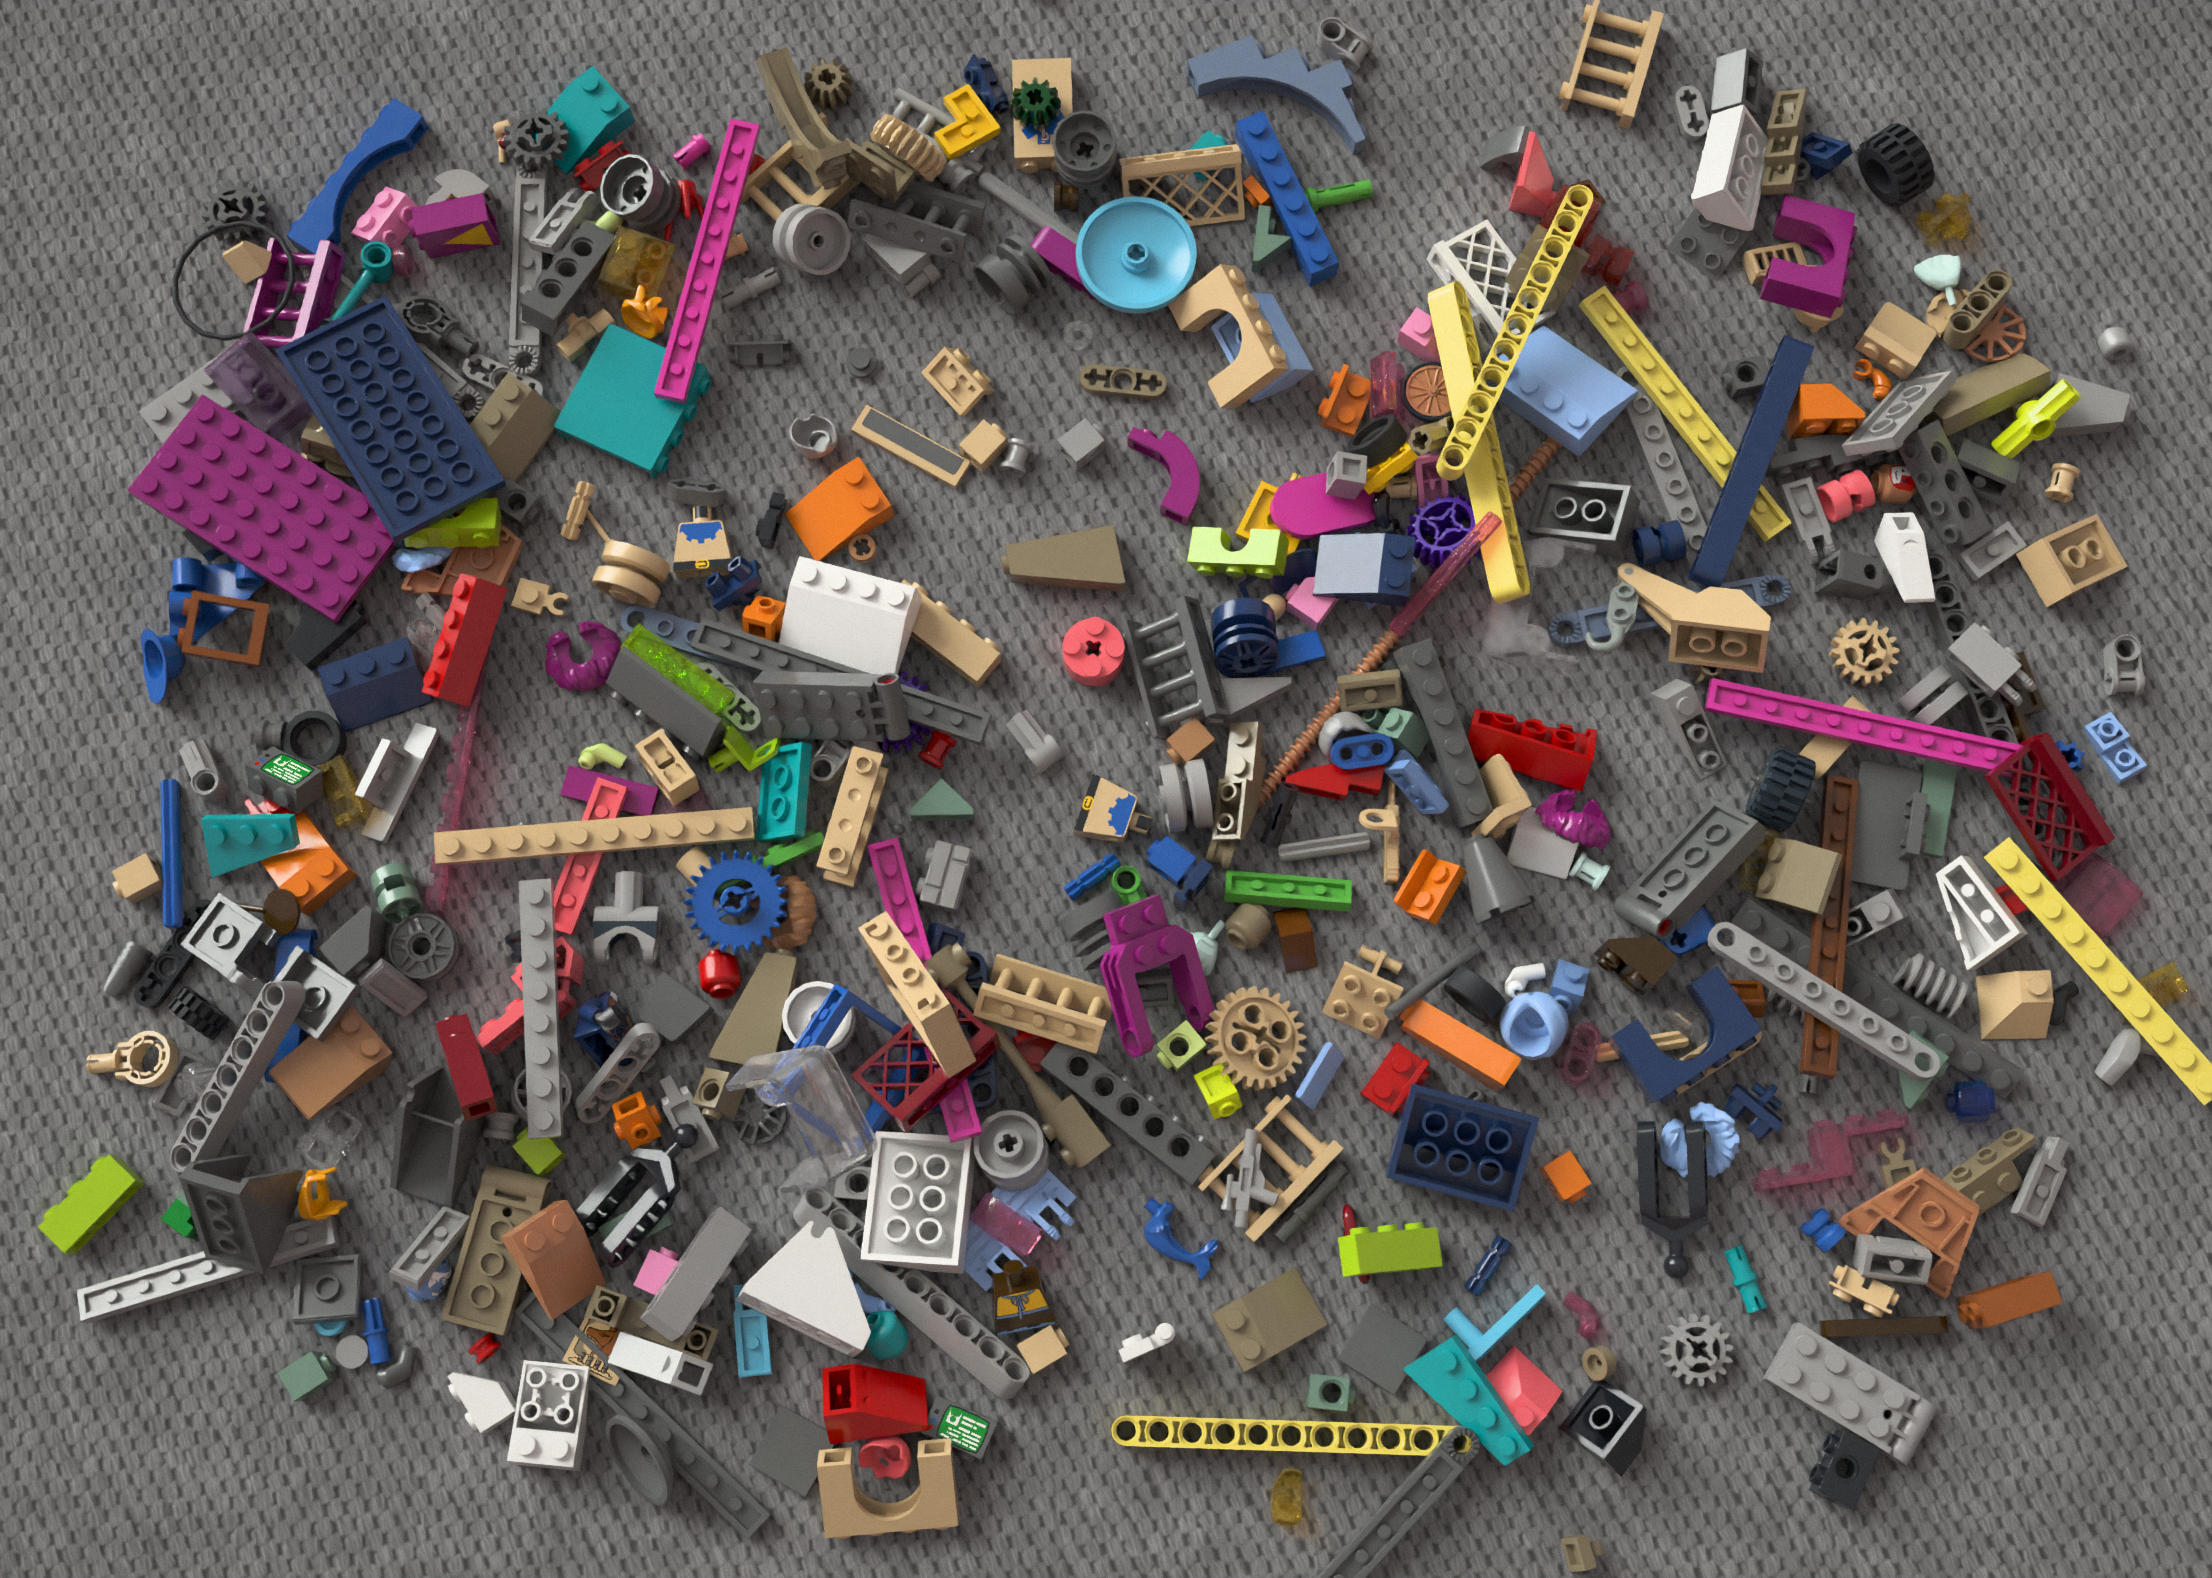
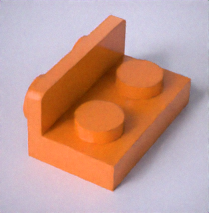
M1343 364L1340 372L1334 371L1328 387L1333 389L1329 399L1323 398L1317 414L1322 416L1320 426L1353 437L1359 427L1376 382L1348 372L1349 365Z
M1423 849L1393 902L1412 918L1436 925L1465 876L1466 871L1460 865L1440 860L1430 851Z

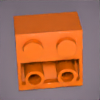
M1832 383L1801 384L1788 414L1789 439L1827 434L1851 436L1865 419V411Z

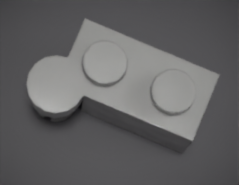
M870 234L863 238L870 256L898 284L900 283L903 291L906 294L909 293L908 296L911 299L928 284L933 285L941 278L940 273L930 261L929 256H931V253Z

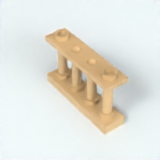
M1594 0L1592 6L1586 4L1581 22L1586 23L1570 81L1569 83L1563 81L1558 99L1564 100L1561 108L1563 111H1567L1571 99L1615 111V115L1620 116L1618 126L1629 129L1635 115L1664 13L1652 10L1649 21L1643 20L1641 23L1598 11L1600 0ZM1593 23L1638 34V38L1643 39L1641 47L1635 46V48L1592 37L1590 33ZM1586 48L1631 60L1630 63L1635 64L1633 73L1628 71L1625 74L1582 62ZM1578 73L1622 85L1623 89L1628 90L1626 99L1620 97V100L1575 88Z
M821 112L819 117L828 129L826 116ZM789 140L757 170L748 175L741 204L751 197L769 216L777 221L783 212L760 190L772 178L799 204H811L827 209L832 208L859 183L846 175L840 180L841 185L829 190H824V187L821 186L815 194L807 195L782 171L787 164L795 159L808 172L804 158L797 159L791 140Z
M856 746L852 747L816 865L817 868L825 870L823 876L825 881L851 888L855 886L889 773V768L881 767L884 757L882 753Z
M1001 954L996 955L989 981L990 984L982 983L973 1013L974 1016L1097 1054L1106 1020L1110 1021L1113 1012L1106 987Z
M1288 1094L1282 1100L1276 1096L1264 1109L1268 1115L1254 1129L1259 1130L1257 1143H1261L1262 1148L1290 1175L1289 1179L1293 1183L1283 1191L1280 1187L1276 1189L1266 1179L1265 1189L1279 1194V1199L1276 1206L1270 1205L1262 1215L1258 1211L1254 1212L1250 1209L1248 1230L1244 1233V1236L1252 1244L1343 1150V1147L1335 1140L1329 1145L1325 1141L1321 1143L1285 1108L1292 1099ZM1275 1117L1313 1152L1311 1156L1315 1160L1307 1168L1302 1164L1299 1166L1262 1131ZM1244 1140L1216 1169L1210 1165L1198 1177L1201 1184L1197 1190L1201 1194L1210 1187L1224 1199L1226 1184L1218 1176L1231 1163L1240 1171L1239 1159H1241L1242 1155L1240 1153L1244 1149ZM1232 1198L1233 1210L1236 1212L1237 1198Z

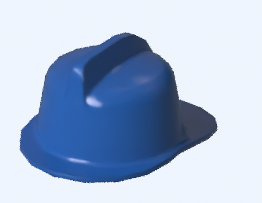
M146 629L141 634L144 677L150 700L154 703H160L165 697L167 682L178 677L182 672L185 664V655L181 652L182 647L177 646L178 635L157 636L154 631Z

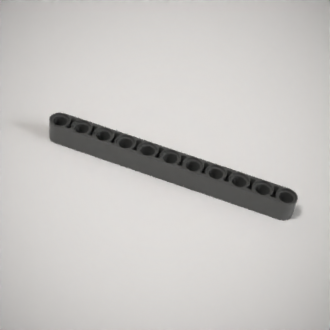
M1933 552L1928 554L1929 565L1936 571V575H1931L1935 601L1923 603L1944 655L1946 650L1972 625V622L1947 559L1942 554ZM1936 593L1945 596L1947 603L1944 604L1938 601ZM1947 621L1953 622L1957 626L1958 632L1951 631L1947 626ZM1945 657L1950 673L1953 675L1954 683L1959 681L1969 692L1961 701L1974 735L1991 738L1994 735L2001 741L2019 744L1999 692L1997 691L1990 698L1981 689L1973 688L1969 683V678ZM1980 707L1987 708L1991 718L1984 717L1980 712ZM2023 756L2021 770L2029 772L2028 766ZM1999 775L1998 778L2004 788L2011 789L2012 778ZM2021 776L2019 792L2030 794L2031 778ZM2024 799V806L2018 804V810L2022 815L2028 816L2029 800ZM2038 802L2036 818L2047 820L2043 805ZM2002 805L2017 846L2037 869L2044 874L2045 870ZM2036 824L2035 836L2038 841L2045 842L2046 826ZM2054 836L2053 844L2058 845ZM2053 850L2052 862L2056 867L2060 863L2061 852Z

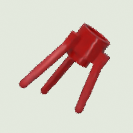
M690 180L677 181L681 191L679 210L683 211L685 218L689 219L691 217L690 211L696 206L702 222L704 208L702 197L697 194L696 184ZM674 219L665 228V246H668L670 243Z

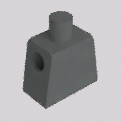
M1840 549L1817 564L1814 593L1865 600L1877 592L1890 593L1894 587V581L1891 575L1883 574L1884 563L1882 560Z
M662 971L641 1008L638 1017L642 1021L655 1026L660 1043L664 1038H667L678 1046L714 1012V1009Z

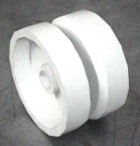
M821 981L805 983L793 990L785 1001L782 1012L783 1028L794 1045L833 988V984ZM853 1006L819 1057L834 1055L845 1048L852 1039L857 1023Z

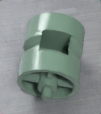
M391 863L378 868L372 874L370 881L382 918L385 921L399 923L407 919L408 916L421 912L423 904L416 888L411 868L404 863Z

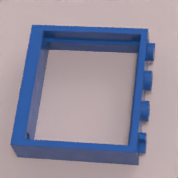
M835 984L763 1094L845 1149L862 1158L865 1152L873 1146L876 1131H880L882 1126L891 1118L875 1100L850 1138H848L791 1099L852 1006L892 1035L897 1034L902 1029L851 991ZM913 1047L912 1061H927L924 1047ZM907 1050L899 1062L907 1061ZM912 1068L911 1082L922 1068ZM894 1069L888 1078V1083H906V1069ZM888 1090L887 1102L895 1108L900 1098L904 1096L905 1090Z

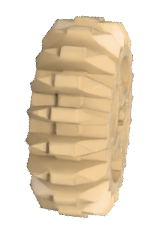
M884 114L876 122L870 134L872 141L879 148L913 169L917 177L928 182H933L940 175L947 162L946 157L939 148L934 146L932 142L907 123L902 122L893 115Z

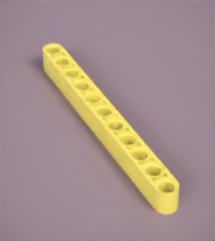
M1574 185L1567 191L1440 454L1436 468L1440 477L1445 480H1456L1463 474L1592 205L1593 193L1584 185ZM1571 201H1577L1583 207H1577ZM1558 226L1567 227L1570 232H1563ZM1547 251L1556 253L1558 258L1550 257ZM1534 277H1542L1546 283H1539ZM1522 302L1530 303L1534 309L1525 308ZM1509 328H1517L1522 334L1515 335L1511 333ZM1496 354H1505L1508 356L1509 361L1500 360ZM1484 380H1493L1497 387H1489L1485 384ZM1471 406H1480L1485 413H1476ZM1462 431L1467 432L1471 435L1472 439L1465 440L1458 433ZM1446 458L1456 459L1459 462V466H1450L1446 462Z
M1459 281L1452 282L1428 294V304L1454 425L1483 367L1468 297ZM1477 405L1471 406L1476 413H1485L1482 407ZM1492 412L1464 472L1489 589L1495 602L1503 604L1529 595L1531 588ZM1462 431L1458 433L1465 440L1472 439L1471 435L1467 432Z
M1126 1415L1114 1421L1111 1432L1114 1440L1123 1446L1427 1456L1445 1435L1457 1426ZM1122 1421H1130L1135 1426V1435L1130 1440H1122L1117 1435V1426ZM1155 1422H1163L1168 1427V1436L1163 1441H1154L1150 1436V1427ZM1188 1423H1196L1201 1429V1437L1196 1442H1187L1183 1437V1428ZM1221 1424H1228L1234 1430V1437L1229 1443H1220L1216 1438V1429ZM1255 1425H1261L1266 1430L1267 1437L1262 1444H1253L1249 1439V1430ZM1288 1426L1297 1428L1300 1435L1298 1442L1291 1446L1286 1445L1282 1440V1432ZM1321 1427L1328 1428L1332 1433L1331 1443L1324 1447H1321L1315 1441V1433ZM1354 1428L1361 1429L1365 1434V1442L1358 1448H1354L1348 1442V1434ZM1388 1429L1395 1431L1398 1436L1396 1446L1391 1449L1384 1447L1381 1442L1383 1432ZM1421 1430L1426 1431L1431 1438L1430 1445L1424 1450L1417 1448L1414 1443L1416 1433ZM1462 1435L1464 1440L1463 1446L1457 1452L1464 1453L1470 1449L1472 1444L1470 1437Z

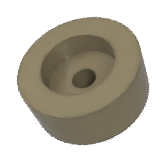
M1602 1345L1589 1348L1583 1355V1368L1591 1379L1595 1381L1604 1380L1614 1375L1617 1357L1610 1349Z

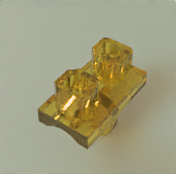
M1945 192L1936 202V209L1940 211L1937 216L1929 210H1924L1917 217V228L1925 234V242L1931 248L1944 237L1949 240L1954 236L1958 239H1965L1970 235L1968 224L1972 221L1967 206V203L1971 200L1970 195L1963 192L1959 197Z

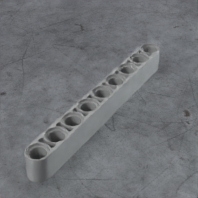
M810 1187L806 1190L793 1211V1217L799 1226L803 1228L809 1221H813L811 1235L814 1238H820L826 1228H833L847 1267L996 1396L1002 1399H1011L1017 1394L1030 1375L1029 1367L1023 1359L918 1269L862 1261L861 1250L865 1224L823 1188Z

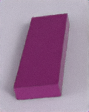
M569 765L560 793L562 797L588 803L596 780L599 777L629 789L621 810L622 812L638 816L653 815L660 791L658 787Z

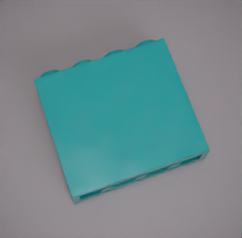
M610 323L553 427L560 437L569 441L572 437L648 472L652 479H656L659 472L663 474L666 471L670 462L668 455L673 446L678 447L684 436L682 429L686 421L691 422L694 419L698 409L696 403L700 395L705 396L710 389L712 380L709 379L708 369L697 362L686 404L656 398L654 391L666 348Z

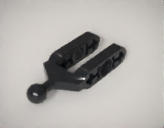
M1638 1121L1637 1155L1641 1224L1669 1241V1256L1664 1260V1271L1669 1277L1680 1279L1687 1275L1690 1267L1689 1261L1683 1256L1682 1240L1708 1224L1709 1204L1705 1122L1687 1121L1686 1124L1690 1216H1659L1655 1121Z
M688 1123L680 1124L673 1133L674 1141L665 1151L635 1148L629 1156L622 1158L616 1163L574 1212L583 1226L587 1238H589L599 1230L598 1227L607 1221L637 1186L647 1170L659 1179L643 1194L600 1245L598 1255L609 1267L615 1268L623 1264L672 1207L675 1196L681 1190L677 1165L674 1159L683 1149L692 1148L697 1143L699 1132L694 1125Z

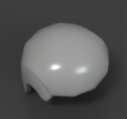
M813 413L809 418L803 420L797 417L789 428L792 445L805 458H822L832 453L837 446V428L829 418L817 416ZM817 435H822L820 439L816 442V444L812 447V439Z

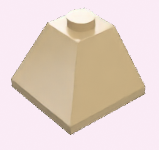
M2051 970L2013 971L1976 976L1981 1040L2046 1038L2054 1003Z

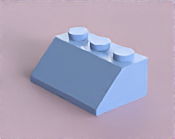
M1253 292L1252 294L1259 303L1258 309L1263 318L1270 324L1273 331L1272 336L1277 345L1283 349L1286 355L1285 361L1290 369L1251 397V403L1258 402L1295 385L1314 370L1273 294ZM1227 313L1212 325L1211 329L1231 364L1239 354L1242 333L1236 318L1231 313Z

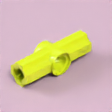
M2063 378L2039 400H2031L2021 405L2016 413L2017 420L1992 441L1991 445L1999 454L2010 459L2014 458L2033 440H2043L2050 436L2055 430V421L2081 399V395Z

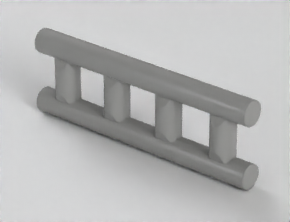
M898 88L893 98L900 103L892 115L899 118L902 122L910 108L925 115L918 128H912L939 148L946 159L949 160L935 139L927 134L935 122L946 127L956 121L954 117ZM883 111V112L880 114L878 120H880V119L883 117L884 114H888V113L885 112V111ZM990 139L973 148L968 156L962 154L958 158L964 162L966 169H971L979 177L985 169V166L978 163L979 159L986 149L995 153L1000 143Z

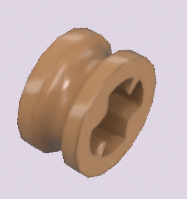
M856 535L850 540L848 545L850 556L857 563H869L876 556V545L869 535ZM862 542H865L870 552L868 554L863 552V556H860L855 546L857 544L862 546Z

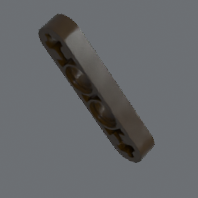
M1947 1316L1819 1320L1822 1337L1949 1333Z

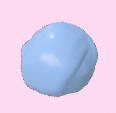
M1529 992L1517 996L1503 1008L1499 1020L1501 1034L1507 1046L1515 1055L1527 1060H1537L1554 1055L1561 1046L1569 1027L1568 1016L1564 1008L1551 995L1543 992Z

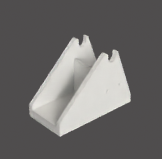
M809 1221L748 1280L741 1289L736 1301L853 1358L863 1351L871 1330L834 1229L828 1227L820 1238H814L811 1235V1228L814 1222Z

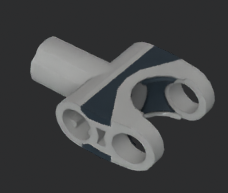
M634 871L617 872L615 874L614 906L595 907L593 938L596 960L599 966L609 965L610 948L612 949L616 942L624 938L625 935H634L639 940L641 949H643L645 966H654L656 964L661 938L660 906H643V873Z

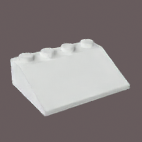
M799 556L789 585L779 644L870 674H898L923 598L916 587Z
M876 1131L861 1250L862 1261L930 1272L964 1273L976 1159L972 1138L950 1143L948 1135Z

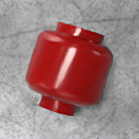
M720 949L710 951L698 963L701 989L712 998H728L740 987L739 960L735 955L726 952L722 953Z

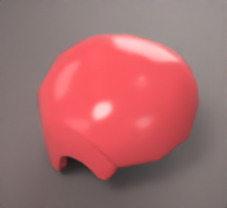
M890 1435L868 1439L858 1453V1460L861 1468L870 1467L874 1471L875 1478L889 1477L896 1479L903 1477L912 1464V1454L907 1443L900 1436ZM882 1457L889 1463L888 1466L880 1462Z

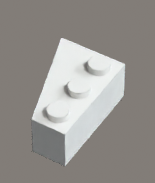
M1961 855L1936 873L1947 911L1950 913L1955 928L1954 932L1957 941L1960 943L1965 958L1964 962L1967 970L1980 968L2028 934L1970 857Z

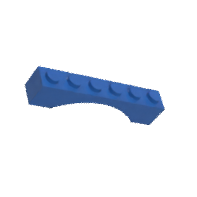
M395 98L389 105L382 108L376 122L371 128L364 131L361 141L355 149L346 154L341 167L336 173L329 176L323 190L318 196L311 199L302 217L291 225L287 237L295 248L305 254H316L320 240L331 241L336 246L340 244L342 215L351 193L366 174L380 163L398 154L413 150L429 129L421 114Z
M1264 111L1237 121L1235 138L1248 164L1258 175L1270 195L1287 236L1291 237V247L1295 259L1309 287L1335 277L1339 261Z

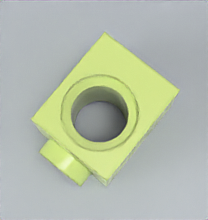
M1185 1020L1157 1043L1156 1048L1159 1053L1156 1054V1057L1167 1070L1173 1067L1178 1072L1202 1052L1207 1044L1188 1021ZM1174 1041H1183L1187 1045L1188 1051L1185 1055L1175 1056L1172 1054L1170 1045Z

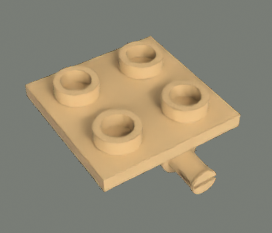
M1362 945L1357 957L1374 964L1372 973L1345 961L1321 1013L1380 1039L1389 1020L1384 1010L1399 999L1403 987L1377 976L1380 967L1398 975L1403 962L1386 956L1387 952L1383 950L1379 953Z

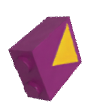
M483 193L411 208L413 219L409 220V227L412 237L417 238L420 250H425L430 259L500 244L496 218Z

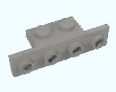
M415 723L404 748L382 738L355 793L356 796L375 806L361 833L363 836L387 843L440 735V731Z

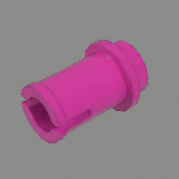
M701 133L697 136L692 135V140L672 155L676 162L680 163L683 170H686L689 165L703 154H709L708 150L711 148V145Z

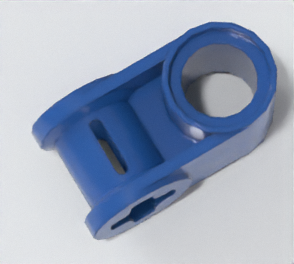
M1702 908L1680 930L1675 928L1669 938L1665 940L1658 938L1657 940L1677 957H1680L1692 949H1698L1707 943L1708 934L1715 926V923L1707 909ZM1677 938L1679 944L1672 946L1670 940Z

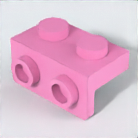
M385 187L383 191L377 194L374 203L368 211L358 219L357 225L351 233L357 239L367 244L374 241L385 243L389 246L393 255L409 234V220L413 219L411 208L418 205L407 194Z

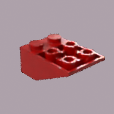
M860 1364L822 1368L823 1417L829 1444L929 1430L925 1378Z

